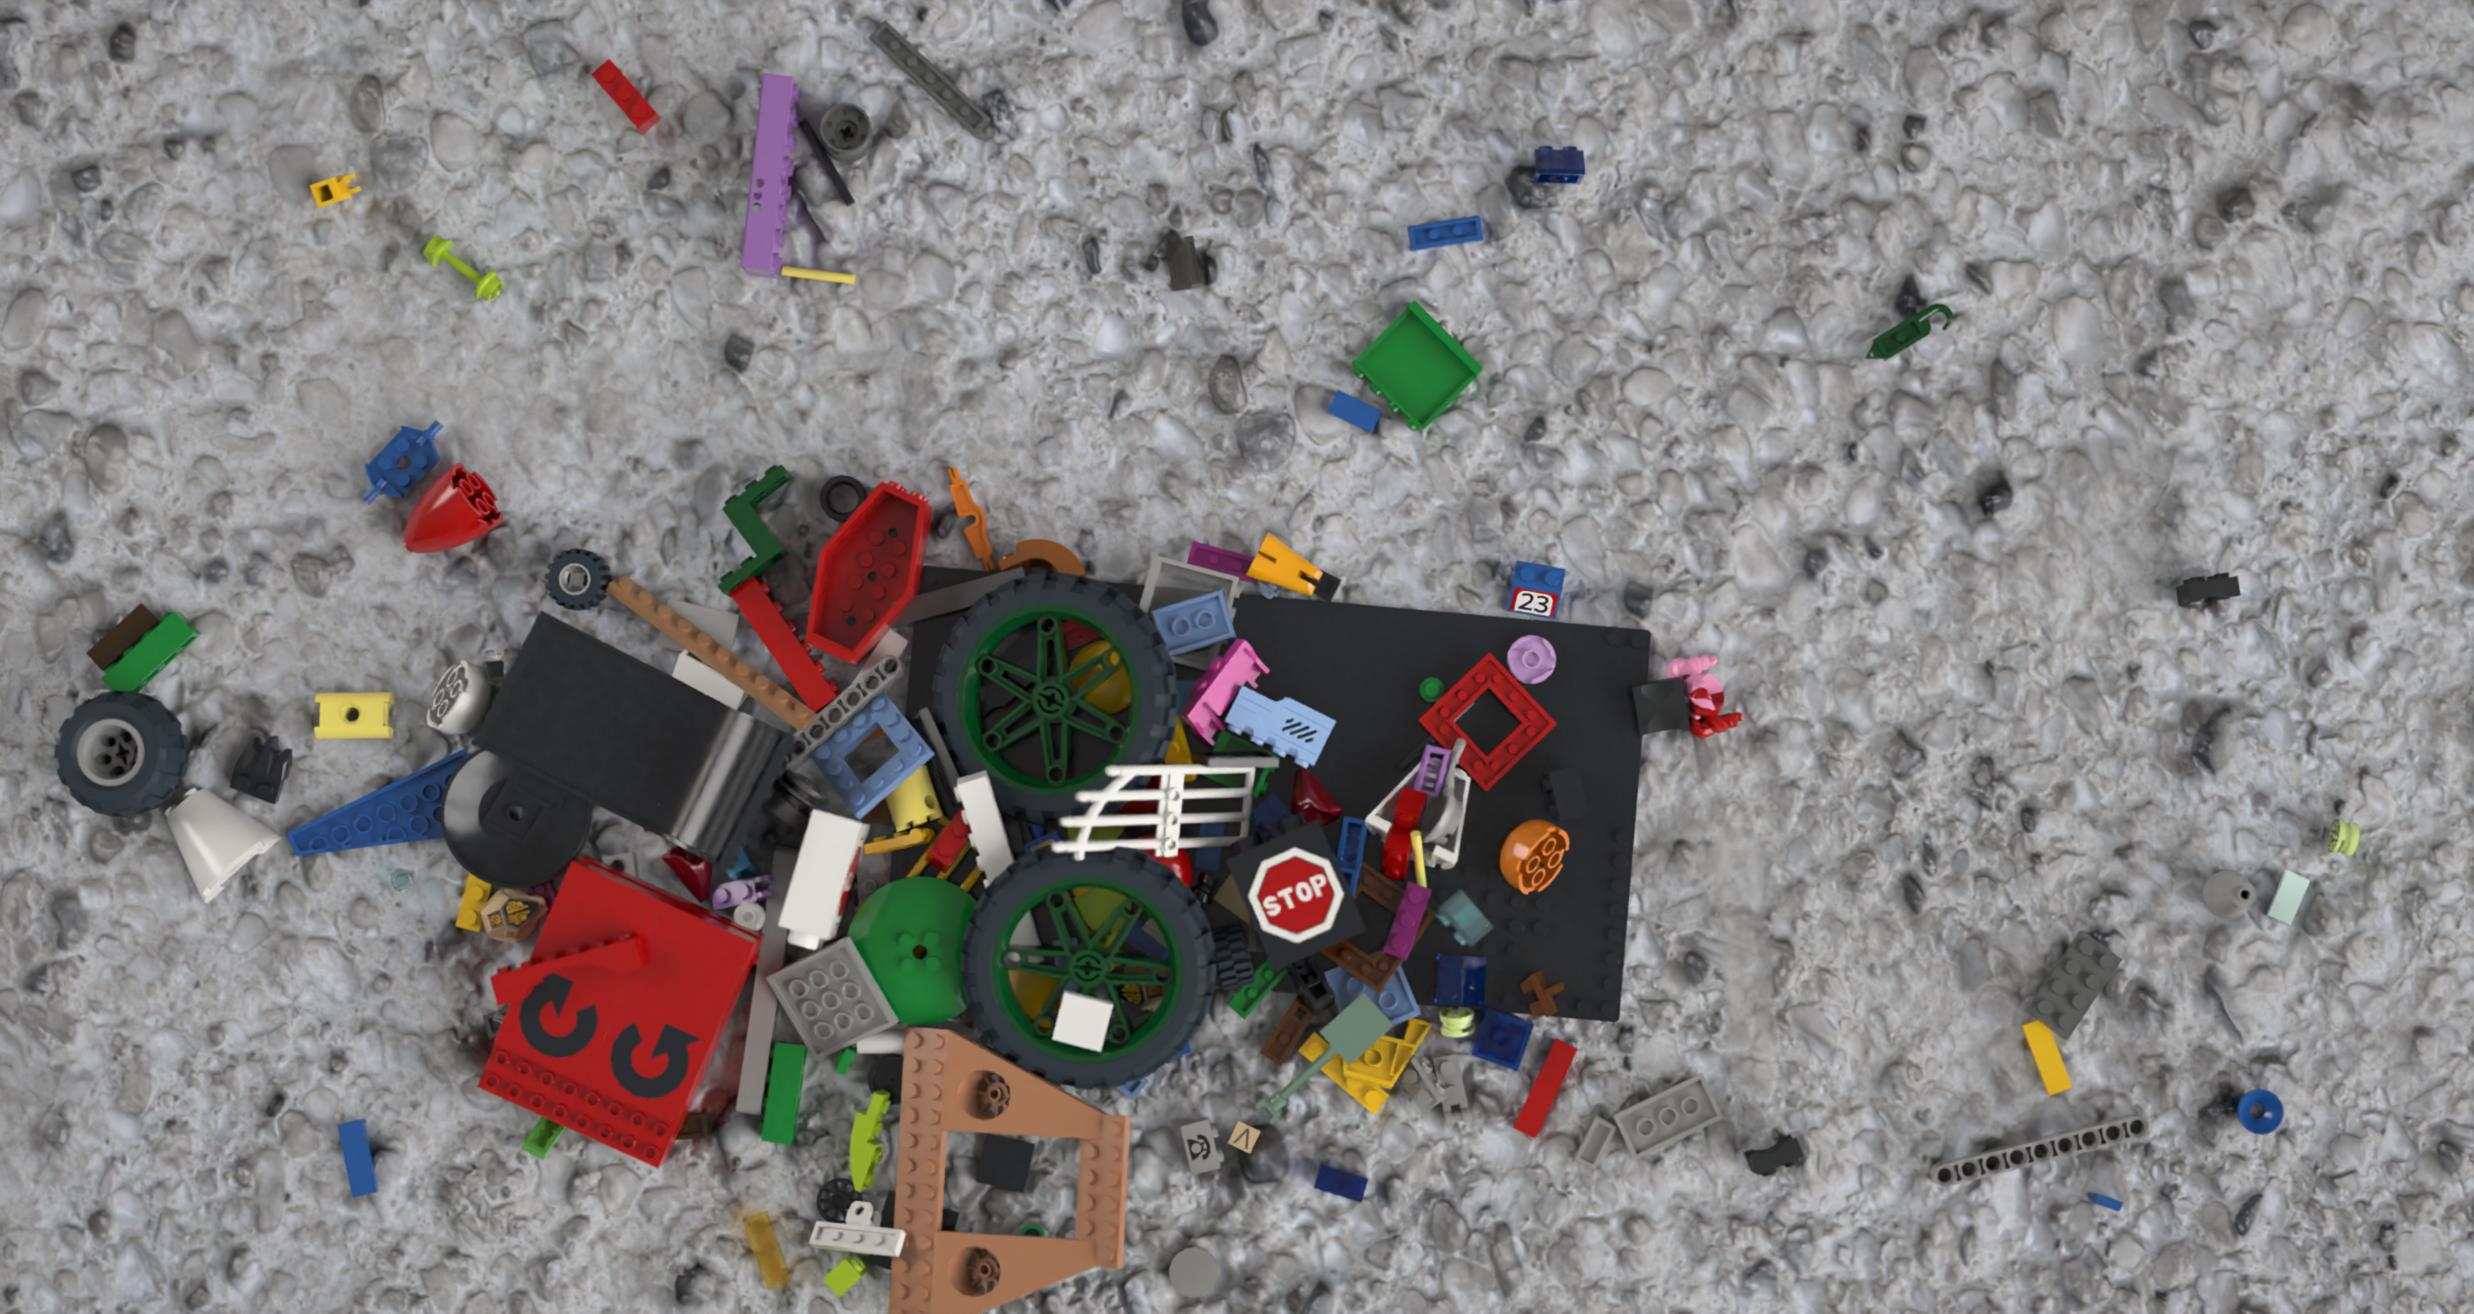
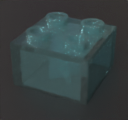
M1462 889L1455 891L1436 908L1439 911L1436 915L1445 927L1450 925L1455 930L1452 935L1461 946L1467 944V946L1472 947L1494 928Z

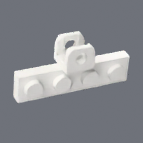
M854 1201L845 1219L848 1224L816 1221L809 1244L813 1248L899 1257L906 1233L901 1229L879 1227L882 1218L879 1211H873V1206L870 1202ZM860 1208H864V1210H862L860 1214L857 1215V1211Z

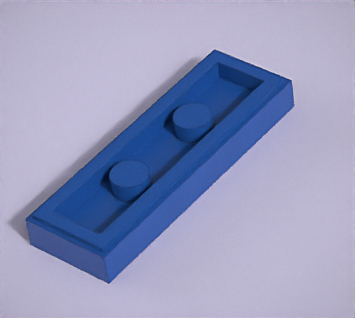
M1480 215L1407 226L1411 252L1483 241Z
M364 1119L338 1124L352 1198L378 1192Z

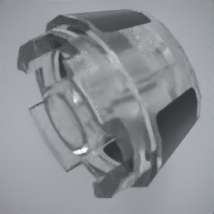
M504 649V652H498L495 655L493 650L484 653L482 666L488 682L493 685H499V688L501 687L519 650Z

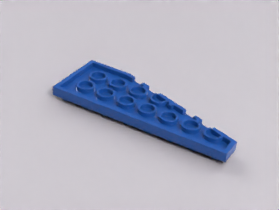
M463 749L286 833L296 856L444 838L440 817L443 793L456 768L470 756L468 750Z

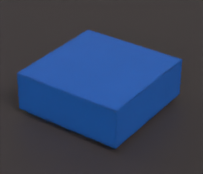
M2093 1192L2091 1198L2093 1203L2118 1212L2121 1211L2123 1202Z

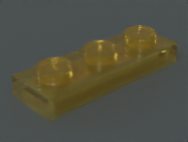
M767 1210L743 1219L742 1221L767 1289L770 1290L791 1282L792 1277Z

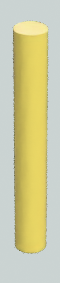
M782 266L781 273L783 276L855 284L856 275L789 266Z
M1415 830L1411 832L1416 884L1427 888L1421 833Z

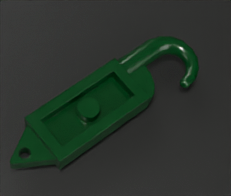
M1936 303L1930 305L1873 339V344L1865 359H1883L1886 361L1925 338L1931 331L1928 318L1938 312L1946 315L1947 322L1943 326V330H1947L1953 323L1952 311L1944 304Z

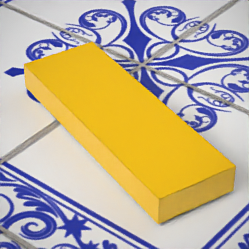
M2038 1020L2021 1025L2047 1095L2051 1096L2072 1088L2073 1086L2051 1030Z

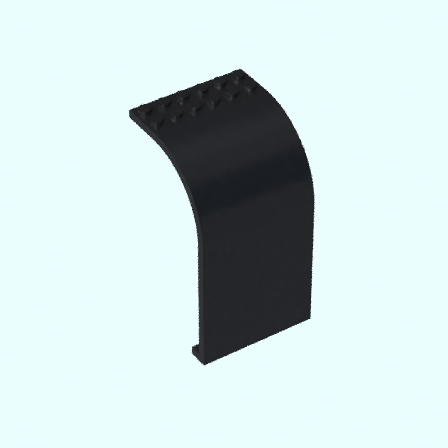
M541 610L472 741L473 745L686 849L724 873H727L729 869L733 870L739 859V856L736 854L740 846L744 848L750 838L749 828L752 824L756 825L760 819L762 811L759 809L763 801L768 802L774 790L771 788V785L775 778L780 779L785 769V766L782 764L786 756L791 757L797 745L794 742L796 737L740 710H735L690 685Z

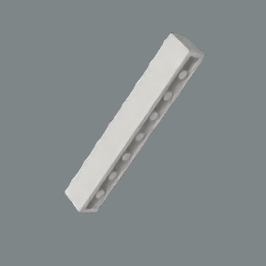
M985 770L958 778V787H955L954 791L957 801H962L965 810L961 811L965 825L970 824L972 833L969 834L972 847H977L980 856L976 857L979 870L985 871L987 879L984 880V885L986 889L995 877L999 876L1007 866L1015 862L987 771ZM1031 910L1026 913L1017 925L1009 945H1041ZM1015 952L1007 955L1011 961L1020 960V956ZM1029 956L1028 961L1038 963L1045 961L1044 956Z

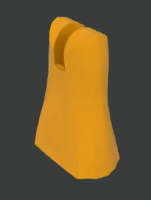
M1268 532L1246 576L1311 596L1315 586L1301 579L1300 576L1303 574L1308 578L1319 581L1323 572L1272 533Z

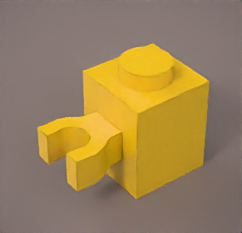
M355 173L345 177L341 174L309 185L318 209L351 198V194L362 191L360 186L352 188L349 184L351 179L356 178Z

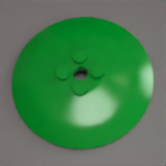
M929 876L906 877L879 888L858 909L848 931L847 937L851 938L900 1023L910 1025L936 1024L954 1018L970 1007L969 1003L966 1002L962 986L961 951L965 930L977 901L961 887L940 878ZM916 945L925 946L927 949L926 957L922 959L916 958L913 954V948Z

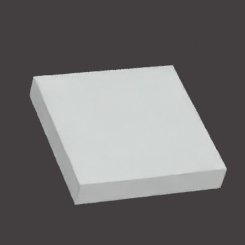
M1065 990L1052 1039L1101 1052L1113 1002Z

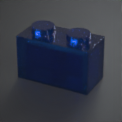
M1320 1162L1313 1187L1362 1203L1369 1178L1359 1173Z

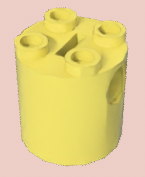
M922 765L885 797L896 832L911 828V823L913 828L926 824L928 817L930 821L944 817L927 765Z

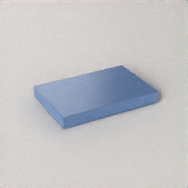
M1222 590L1151 611L1155 627L1160 631L1165 640L1170 657L1236 638Z

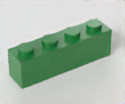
M169 612L160 619L161 624L148 630L142 636V641L137 646H132L124 652V658L119 663L111 664L105 670L106 675L101 679L112 691H134L138 693L201 635L200 632L182 613Z
M777 1041L775 1046H771L769 1060L773 1061L772 1071L768 1070L766 1076V1085H769L768 1095H764L762 1110H766L765 1119L760 1120L758 1134L762 1135L761 1141L787 1145L794 1143L808 1050L805 1044Z

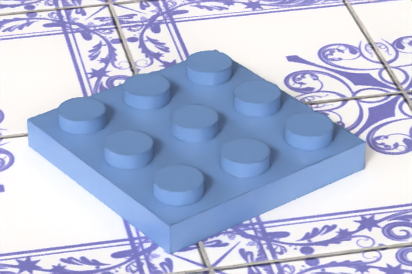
M1379 950L1368 954V956L1374 959ZM1401 965L1380 995L1341 967L1324 972L1328 984L1335 993V1002L1340 1013L1364 992L1394 1025L1421 1015Z

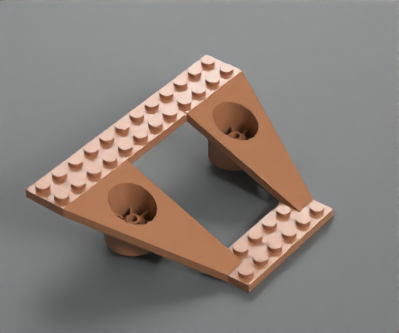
M905 1027L894 1229L903 1230L906 1236L899 1257L892 1256L889 1314H981L1096 1267L1122 1268L1131 1116L1107 1114L954 1030ZM997 1073V1082L992 1078V1075ZM992 1106H995V1113L990 1109ZM947 1131L1080 1138L1075 1239L942 1231ZM983 1249H987V1257L983 1254ZM982 1281L986 1282L985 1287L981 1284ZM993 1281H995V1283L997 1284L994 1289H993Z

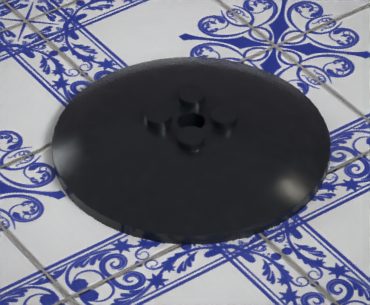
M481 748L467 757L450 777L441 802V827L450 852L470 874L495 886L526 888L555 878L570 866L571 861L578 857L590 832L592 804L590 801L567 791L562 812L548 809L550 804L558 806L563 788ZM514 806H519L523 810V816L519 820H512L509 817V810Z

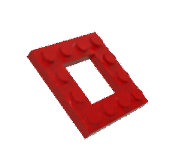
M1490 652L1418 719L1420 724L1444 749L1451 750V752L1458 738L1465 739L1466 746L1458 760V764L1485 792L1557 725ZM1489 688L1521 724L1486 756L1455 724L1454 720Z

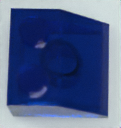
M1539 146L1538 149H1534L1532 154V183L1581 184L1585 176L1583 150H1577V147L1574 146L1563 147V150H1553L1552 146Z
M1437 954L1434 1003L1456 1006H1484L1487 957Z

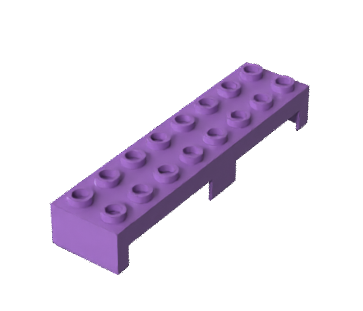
M764 74L762 76L741 257V267L749 276L777 278V272L782 271L783 259L779 257L780 248L785 246V233H782L783 224H787L788 210L785 209L786 200H790L791 195L788 177L793 175L794 163L790 159L791 152L796 150V138L793 137L794 128H798L799 114H796L797 104H801L802 90H799V85L795 82L793 76ZM752 205L761 206V210L754 212Z

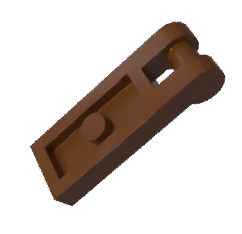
M1297 995L1260 1051L1261 1054L1279 1066L1283 1064L1314 1017L1300 995ZM1297 1009L1305 1014L1302 1020L1294 1016Z

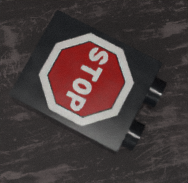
M1304 811L1278 822L1277 825L1282 836L1263 843L1259 832H1256L1231 843L1236 856L1226 860L1274 971L1368 930L1321 821L1315 820L1309 823Z

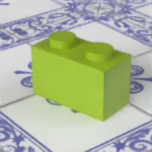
M850 1253L823 1280L840 1298L867 1272L864 1269L866 1264L858 1255L853 1257Z

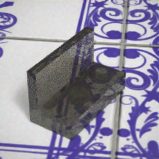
M1187 236L1184 237V241L1165 244L1173 292L1201 288L1194 237Z

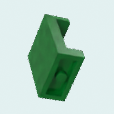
M1221 731L1213 751H1262L1276 756V753L1226 731ZM1255 767L1253 798L1257 799L1258 795H1264L1269 784L1265 781L1268 772L1273 774L1276 767ZM1245 773L1202 774V776L1229 788H1244Z

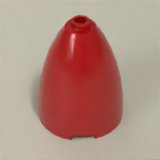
M456 463L439 476L426 490L413 509L403 534V544L409 552L424 554L456 548L486 534L503 521V513L498 512L495 501L498 500L479 474L475 471L469 473L463 469V464Z

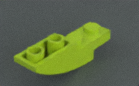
M883 1089L873 1093L868 1109L857 1111L852 1128L850 1167L854 1187L858 1192L866 1190L873 1185L876 1177L874 1173L876 1164L880 1163L884 1154L882 1150L884 1142L875 1139L882 1131L883 1124L881 1120L883 1114L885 1115L888 1112L891 1104L889 1100L891 1093Z

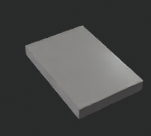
M668 598L667 606L732 652L741 615ZM660 630L657 642L658 647L680 652L685 649Z

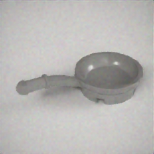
M1463 738L1457 739L1449 756L1445 776V789L1440 792L1439 798H1435L1422 819L1419 827L1422 842H1433L1440 846L1448 840L1445 838L1446 834L1452 835L1462 817L1464 809L1461 806L1464 804L1454 797L1453 789L1455 788V766L1459 763L1458 760L1466 746V741Z

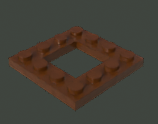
M1362 861L1354 897L1355 900L1363 892L1396 915L1405 890ZM1426 906L1411 950L1437 914L1428 906ZM1347 940L1319 951L1379 995L1404 961L1403 959L1383 953L1386 942L1374 959Z

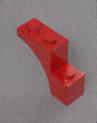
M1407 787L1403 788L1395 807L1393 825L1383 848L1381 874L1383 876L1402 882L1405 881L1412 853L1411 832L1418 831L1426 809L1428 795L1427 793Z

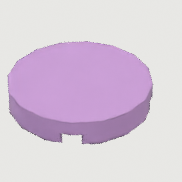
M1535 635L1519 638L1511 645L1507 653V665L1510 673L1515 679L1525 684H1536L1547 679L1552 674L1556 663V654L1552 645L1546 639Z

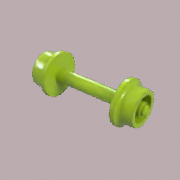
M437 235L427 243L423 255L430 260L431 266L435 267L443 260L478 284L475 291V297L478 299L483 298L491 302L497 295H500L504 282L497 277V272L492 270L483 277L449 253L453 241L449 238L443 239Z

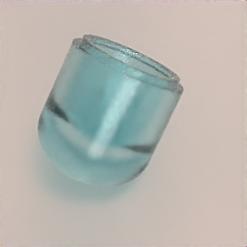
M404 869L394 870L389 877L391 885L398 892L409 890L413 883L411 876Z

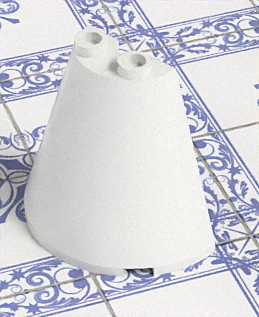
M1428 762L1427 767L1439 769L1440 765ZM1420 763L1365 820V825L1372 835L1378 833L1381 836L1380 842L1384 845L1393 825L1395 807L1404 787L1413 789ZM1455 768V788L1453 793L1454 797L1464 804L1461 806L1464 809L1462 817L1452 835L1446 834L1445 838L1448 840L1440 846L1433 842H1422L1424 865L1434 868L1436 864H1442L1441 868L1450 869L1454 867L1457 861L1471 779L1461 769ZM1425 771L1424 776L1436 779L1437 774ZM1445 771V775H1444V779H1443L1441 791H1442L1443 789H1445V787H1446V786H1445V785H1446V777H1445V776H1446V771ZM1423 781L1422 785L1433 788L1434 783ZM1427 796L1426 809L1423 814V817L1428 807L1435 799V797ZM1413 850L1410 857V860L1414 861Z
M192 788L183 796L184 801L178 806L176 804L171 806L164 814L167 816L168 825L200 897L205 903H208L225 888L223 883L255 854H264L281 837L204 788L197 791L195 788Z

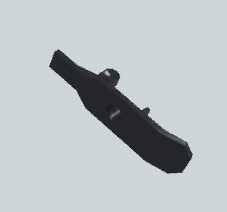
M1033 648L1015 665L1037 673V648ZM1048 655V668H1050L1051 658ZM1008 671L1002 675L1023 689L1032 683V681ZM994 682L989 686L986 698L979 703L981 718L995 707L1006 706L1016 696Z

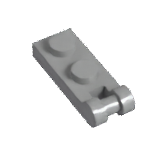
M1457 1053L1432 1058L1436 1078H1439L1447 1088L1446 1093L1449 1096L1441 1102L1446 1127L1453 1126L1455 1122H1471ZM1459 1104L1461 1111L1451 1113L1450 1106Z

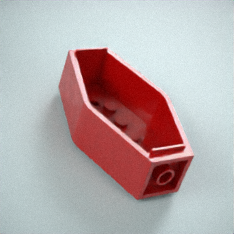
M891 480L888 484L883 481L880 482L823 546L818 559L805 643L856 667L888 633L896 621L914 602L915 597L920 591L933 508L928 504L929 500L924 495L913 490L911 494L906 493L907 489ZM892 528H896L898 530V535L896 537H891L889 535V531ZM872 572L877 574V579L873 582L868 579L869 574ZM897 601L892 607L891 602ZM849 617H855L856 623L853 626H849L847 623Z

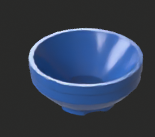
M2256 1089L2242 1096L2237 1106V1116L2241 1125L2246 1130L2254 1134L2264 1135L2275 1131L2280 1126L2284 1116V1109L2277 1095L2268 1090ZM2256 1103L2260 1104L2263 1108V1114L2259 1118H2253L2250 1114V1107Z

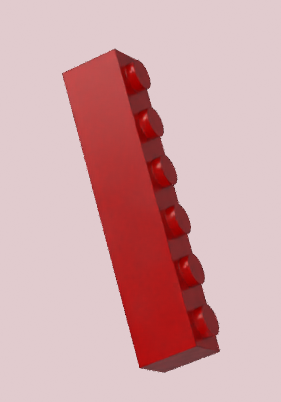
M752 577L733 590L730 595L807 707L818 714L838 697L836 693L840 690L832 679L827 681L823 675L826 670L818 659L814 661L809 655L812 649L805 643L804 639L801 641L795 634L798 632V629L791 619L785 620L781 614L785 610L778 600L772 601L768 593L771 590L763 579L758 581V579Z

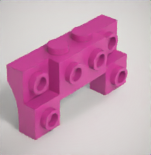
M1237 638L1223 657L1217 656L1216 659L1209 663L1206 672L1194 683L1193 689L1189 693L1191 700L1179 715L1191 726L1190 730L1204 745L1213 746L1215 742L1211 738L1216 731H1224L1227 728L1215 715L1220 716L1243 685L1247 688L1256 689L1258 686L1255 683L1256 678L1260 673L1268 674L1270 670L1257 657L1253 648L1246 640Z

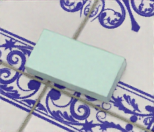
M2285 870L2265 915L2286 925H2291L2310 880Z

